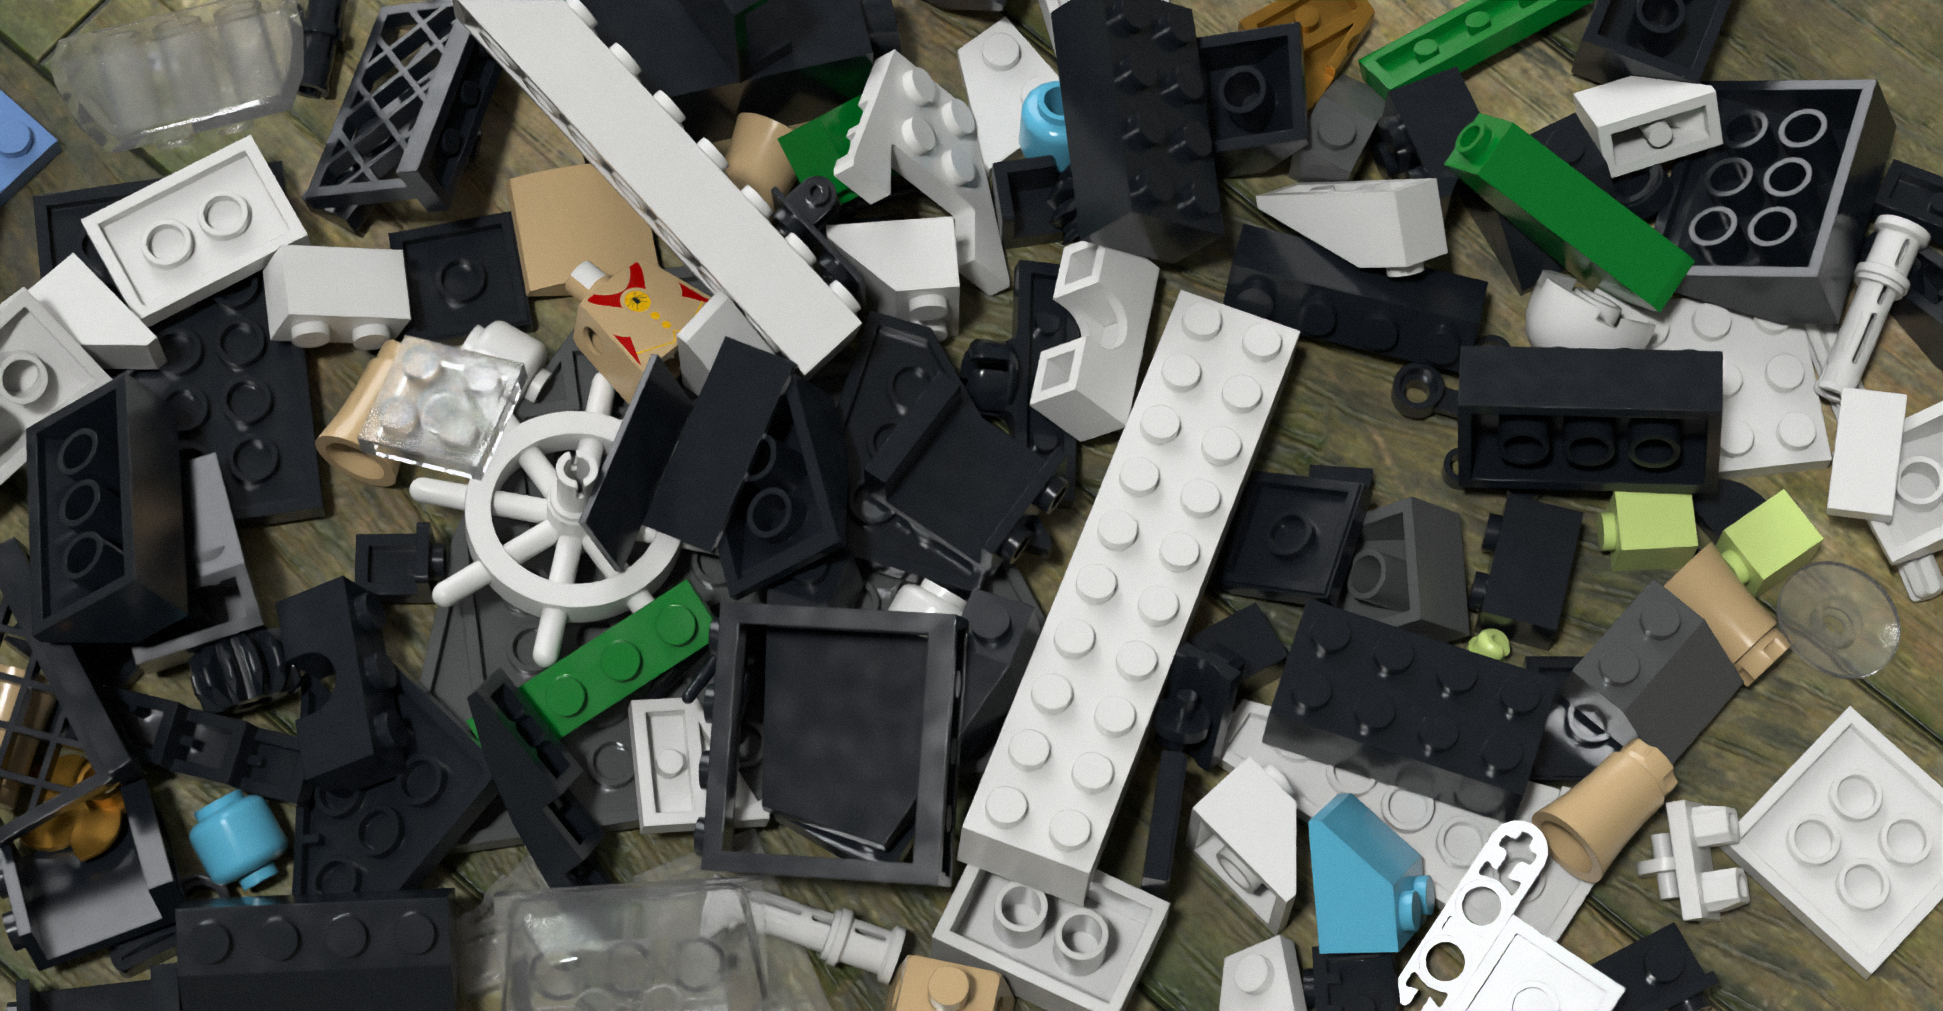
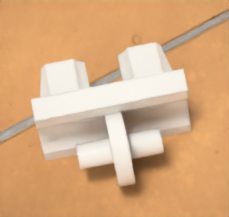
M1688 800L1666 803L1670 833L1651 835L1654 859L1636 863L1637 877H1657L1659 896L1662 901L1680 898L1683 921H1699L1700 924L1721 921L1720 912H1726L1750 902L1747 877L1743 868L1735 867L1714 871L1710 847L1739 843L1740 830L1737 812L1734 808L1704 806V804Z

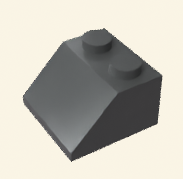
M1409 497L1368 511L1336 607L1444 643L1469 636L1460 514L1415 497Z
M1653 578L1571 671L1561 696L1623 747L1630 740L1639 738L1646 744L1658 748L1673 765L1738 691L1744 681L1705 619Z

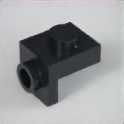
M417 522L415 534H356V584L373 592L381 603L434 602L432 591L435 587V581L445 580L447 552L445 542H436L430 522Z

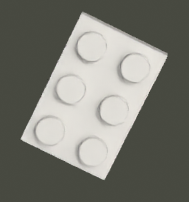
M251 135L81 219L87 235L127 307L147 327L264 269L281 244L311 245L307 232Z

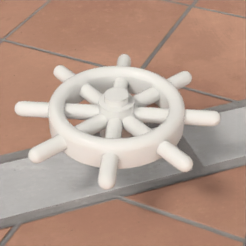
M600 372L595 374L592 380L585 411H563L545 414L521 424L497 393L489 390L482 392L476 400V406L499 438L491 444L476 464L468 485L419 477L413 480L409 487L411 497L419 503L465 511L466 540L474 562L434 587L432 591L434 603L439 607H450L489 584L497 594L513 606L526 613L540 617L533 649V659L542 668H549L557 662L566 623L600 621L615 617L629 610L635 613L655 600L652 595L661 587L672 572L680 556L681 549L712 554L642 525L635 541L651 543L650 546L632 566H629L626 562L623 571L617 572L578 523L596 483L602 454L608 455L622 423V420L611 416L616 390ZM576 450L573 465H571L569 451L558 459L556 469L545 456L546 454L558 451ZM522 467L545 498L500 491L508 478ZM491 515L539 524L502 545L495 533ZM554 545L556 547L549 580L537 576L521 566V564ZM716 548V551H715V553H714L715 555H719V552H718V549H717V548ZM586 552L606 579L592 583L575 584L581 554Z

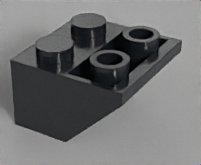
M1457 66L1388 91L1383 115L1378 120L1379 132L1377 141L1372 146L1376 167L1385 180L1392 178V180L1437 179L1444 228L1463 182L1444 163L1455 149L1456 139L1460 132L1468 124L1472 123L1480 113Z

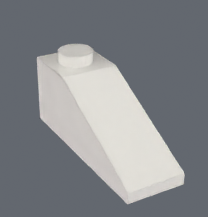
M1436 178L1301 182L1256 196L1257 208L1359 268H1386L1388 277H1401L1424 271L1423 261L1448 253Z

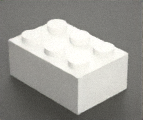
M967 864L932 935L931 957L937 960L1000 973L1003 975L1013 995L1047 1011H1125L1166 926L1171 903L1096 870L1083 906Z

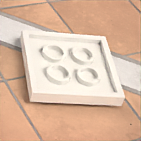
M1693 297L1670 299L1660 313L1629 304L1651 319L1650 324L1656 325L1645 350L1693 349L1698 351H1723V413L1718 479L1728 480L1828 468L1832 457L1819 394L1813 388L1816 378L1804 323H1777Z
M1849 706L1738 822L1740 830L1739 843L1718 846L1858 974L1867 980L1943 899V788Z

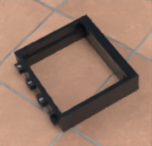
M720 602L719 618L715 617L712 619L708 637L710 655L716 657L715 684L707 685L703 704L705 722L712 724L710 750L702 752L699 762V785L702 790H707L705 817L697 819L694 830V851L697 857H702L701 870L951 887L969 620L957 614ZM748 626L928 635L913 863L732 852Z

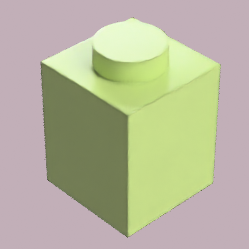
M1783 489L1724 529L1716 544V548L1734 574L1756 599L1810 562L1824 538Z
M1614 491L1606 511L1599 513L1597 518L1599 548L1601 551H1610L1612 572L1684 567L1693 558L1698 548L1692 493Z

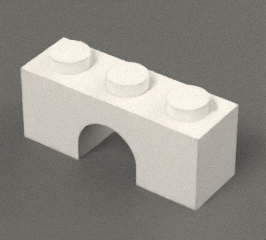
M1079 241L1064 247L1053 300L1066 308L1076 320L1081 338L1041 352L1029 404L1080 442L1125 428L1132 410V400L1143 357V347L1151 310L1154 305V294L1160 270L1158 266L1144 256L1085 241Z

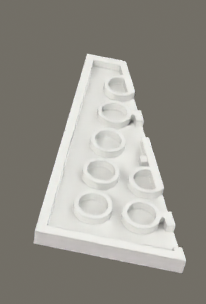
M1243 699L1233 713L1230 729L1226 732L1217 765L1231 773L1250 755L1262 768L1267 764L1273 766L1292 786L1294 794L1291 797L1297 802L1296 816L1306 823L1338 793H1352L1421 855L1423 875H1430L1432 877L1435 893L1434 906L1440 910L1444 909L1491 835L1502 824L1506 823L1262 743L1271 706ZM1528 781L1523 799L1513 821H1526L1532 824L1531 820L1535 812L1561 797L1571 788L1562 786L1561 789ZM1522 833L1517 840L1506 836L1501 841L1500 847L1506 851L1507 856L1498 872L1490 862H1486L1479 874L1499 881L1510 895H1514L1521 883L1512 881L1508 877L1519 862H1524L1530 866L1535 861L1537 855L1530 850L1533 838L1526 833ZM1548 854L1543 870L1513 915L1557 943L1595 883L1585 882L1571 875ZM1477 887L1470 890L1463 900V913L1466 919L1475 925H1489L1500 915L1501 900L1492 889Z

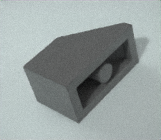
M1342 73L1320 97L1308 119L1309 144L1293 153L1288 177L1299 183L1356 181L1372 151V146L1376 144L1379 132L1378 120L1383 115L1386 100L1371 86Z

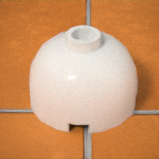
M1542 270L1531 292L1525 311V329L1532 347L1561 346L1566 348H1630L1645 350L1656 328L1655 324L1649 323L1651 319L1648 316L1598 288H1595L1594 292L1582 287H1576L1575 291H1572L1578 279L1552 270Z

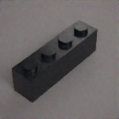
M1243 223L1230 269L1223 304L1300 331V335L1459 372L1461 346H1474L1488 282L1424 267V271L1417 274L1388 277L1386 268H1359L1311 239Z

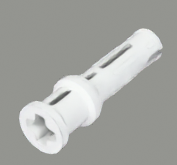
M1889 214L1880 215L1876 219L1874 229L1877 232V236L1866 261L1858 263L1854 271V281L1858 288L1842 326L1837 333L1836 340L1821 375L1813 387L1819 395L1830 401L1840 403L1842 387L1857 388L1893 302L1902 299L1910 289L1911 285L1907 277L1919 249H1925L1931 237L1926 229L1908 219Z
M717 873L714 874L702 909V914L722 920L725 919L743 925V927L820 952L819 958L825 960V964L835 967L839 962L875 973L877 974L878 982L887 985L893 975L906 935V929L899 926L888 930L855 919L853 911L846 908L842 910L835 909L834 914L821 909L818 910L800 904V902L738 883Z

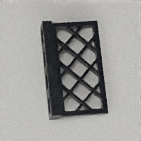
M428 0L381 7L305 195V199L314 210L418 199L427 212L447 211L450 209L503 69L455 17L452 0ZM455 20L451 32L439 40L436 34ZM418 24L389 46L398 26ZM429 39L434 43L432 47L406 67L401 63L402 60ZM396 66L399 72L371 93L375 81ZM436 68L433 79L421 88L417 82ZM412 87L415 93L386 115L382 109ZM377 114L380 120L352 141L356 129ZM418 115L414 127L402 136L398 130ZM393 135L396 142L369 163L364 160V156ZM355 163L359 164L360 170L342 184L334 185L337 177ZM399 164L396 174L400 178L379 180Z
M15 537L0 544V590L3 594L0 605V647L4 635L26 640L32 650V654L24 678L0 672V682L20 687L9 722L0 720V730L6 731L0 747V789L5 779L34 787V791L25 814L5 825L0 817V848L119 782L124 786L148 774L80 643L40 642L32 637L30 550ZM12 613L21 629L8 626ZM40 669H42L50 685L37 682ZM33 691L56 696L61 706L53 734L22 726ZM69 725H71L78 741L65 738ZM18 735L49 743L38 779L7 771ZM62 747L84 752L96 773L71 788L51 783ZM47 791L59 794L44 802Z

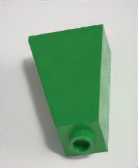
M1479 113L1475 120L1460 132L1456 139L1455 149L1444 163L1450 171L1592 291L1598 288L1619 300L1660 313L1695 262L1686 252L1514 122Z

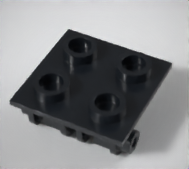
M812 176L805 179L787 197L776 186L772 188L771 193L775 208L772 217L779 226L776 230L783 238L787 237L791 232L800 238L816 257V264L822 270L818 274L828 286L834 280L840 282L857 300L863 310L867 306L864 278L827 240L826 225H837L840 223L837 194L833 183L823 176Z

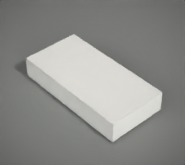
M1842 387L1826 515L1891 523L1907 403L1906 394Z

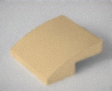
M591 163L548 169L508 180L506 187L527 297L572 296L565 290L566 281L574 269L584 261L592 262L610 278L634 259H647L658 266L651 228Z

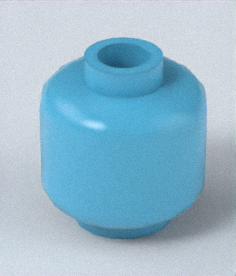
M1060 81L1043 83L1029 92L1022 104L1019 130V145L1024 157L1033 158L1052 155L1055 158L1056 173H1061L1070 164Z
M240 788L194 813L198 823L191 829L189 841L214 884L226 886L239 881L242 889L247 891L279 873L273 861L284 854L288 847V840L270 806L262 796L249 795L245 797Z

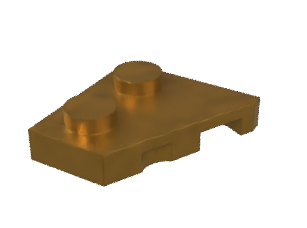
M1276 0L1240 20L1238 31L1293 22L1301 23L1303 28L1307 116L1309 119L1320 97L1332 85L1372 24L1375 10L1368 0Z

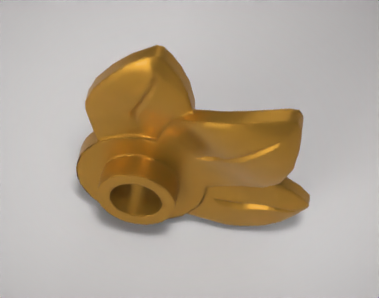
M75 754L64 755L58 758L51 783L71 788L96 773L87 759ZM43 763L32 768L28 776L38 779ZM119 782L23 835L20 838L27 847L46 852L63 850L71 845L74 854L81 862L101 854L114 843L121 832L122 818L127 813L120 787L123 785ZM115 788L113 791L104 794L108 789ZM47 791L44 801L46 802L59 794Z

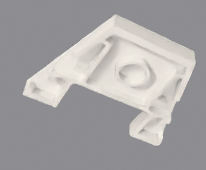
M895 49L875 59L858 104L863 111L862 117L858 125L848 130L846 138L850 140V148L847 155L837 159L834 167V177L869 204H873L891 195V168L954 216L958 272L989 296L1010 287V279L986 170L982 162L974 118L969 107L962 100L954 98L933 81L924 69L916 67Z

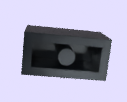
M1508 494L1501 515L1489 513L1480 550L1492 552L1487 573L1475 572L1467 604L1469 609L1478 611L1474 627L1475 633L1480 634L1482 630L1493 628L1503 632L1511 642L1549 651L1558 629L1584 512Z

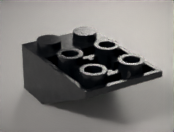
M216 452L180 463L189 615L138 643H130L136 665L147 675L187 663L204 646L218 643L222 639L238 636L243 632H254L262 628L266 630L271 629Z

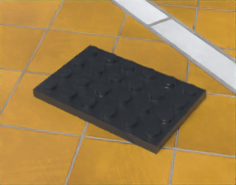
M283 162L267 163L289 201ZM163 178L33 196L40 278L42 279L74 253L126 305L87 235L81 219ZM264 269L148 327L158 338L167 360L158 370L103 369L112 379L127 373L177 409L180 463L214 452L217 453L240 528L326 516L319 453L315 447L317 436L306 348L295 346L292 341L270 340L263 279Z

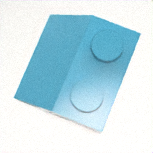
M1338 793L1308 821L1319 954L1399 952L1426 922V915L1433 914L1435 893L1432 877L1430 875H1423L1421 855L1352 793Z

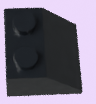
M1300 22L1196 38L1217 179L1266 172L1309 144L1303 28Z
M1576 113L1529 134L1618 201L1608 164ZM1462 182L1459 192L1460 199L1520 296L1533 290L1542 270H1552L1562 274L1569 273V271L1479 194Z

